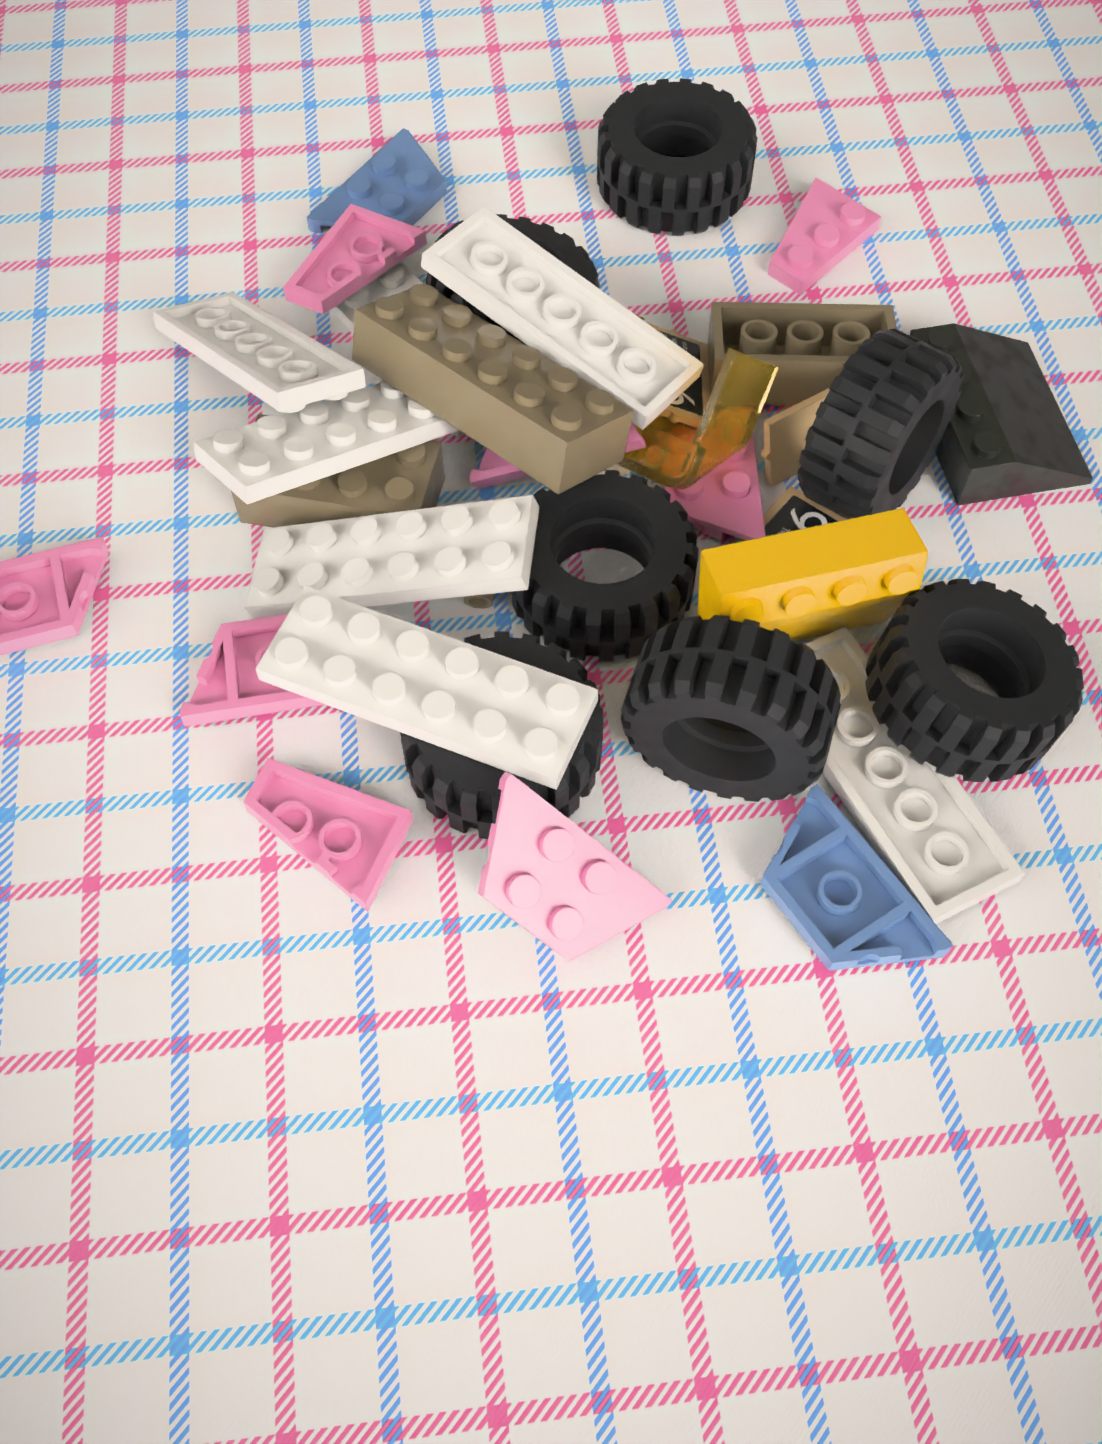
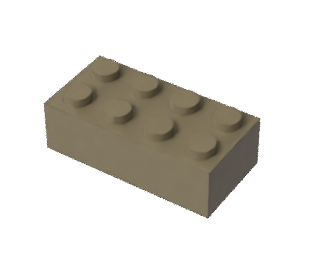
M712 302L707 343L711 403L728 405H796L828 389L835 377L839 376L844 369L845 362L851 354H855L858 351L859 345L864 340L870 339L872 334L878 331L897 329L893 305Z
M258 414L255 422L261 417L269 415ZM428 441L250 504H246L232 491L231 493L240 522L272 528L436 507L445 480L441 442Z

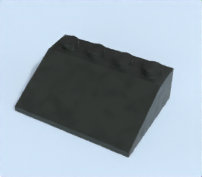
M955 323L910 331V336L954 356L960 364L964 375L963 382L960 385L962 389L960 398L956 402L953 418L948 423L945 430L946 434L935 451L957 506L1091 483L1093 477L1028 342Z

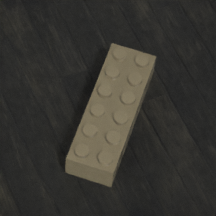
M416 284L408 290L389 297L378 298L375 302L355 309L352 360L555 493L560 494L623 461L633 409L616 400L611 393L600 390L581 379L573 370L563 368L543 356L538 349L527 346L508 335L503 328L492 325L475 315L468 307L457 304L445 297L435 287L427 284Z

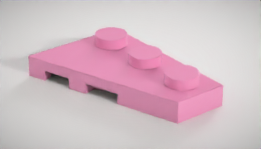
M815 178L770 260L768 275L799 295H802L879 229L882 216L820 179Z
M350 204L284 285L286 301L324 315L427 244L426 230Z
M270 758L266 760L243 801L246 810L367 912L414 820L411 810Z

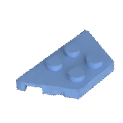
M403 128L307 216L308 228L314 233H321L323 226H333L350 204L413 226L447 193L446 179L409 130Z
M818 784L811 787L801 810L786 832L779 850L773 856L764 872L760 885L827 970L942 958L947 955L953 947L952 942Z

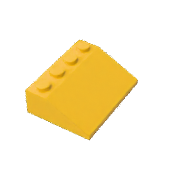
M904 508L701 550L697 616L700 615L703 620L710 619L713 615L729 616L732 621L743 622L744 619L760 622L759 626L771 631L777 628L788 633L790 640L793 642L827 635L845 626L850 630L886 622L894 615L907 596L912 592L920 590L929 551Z

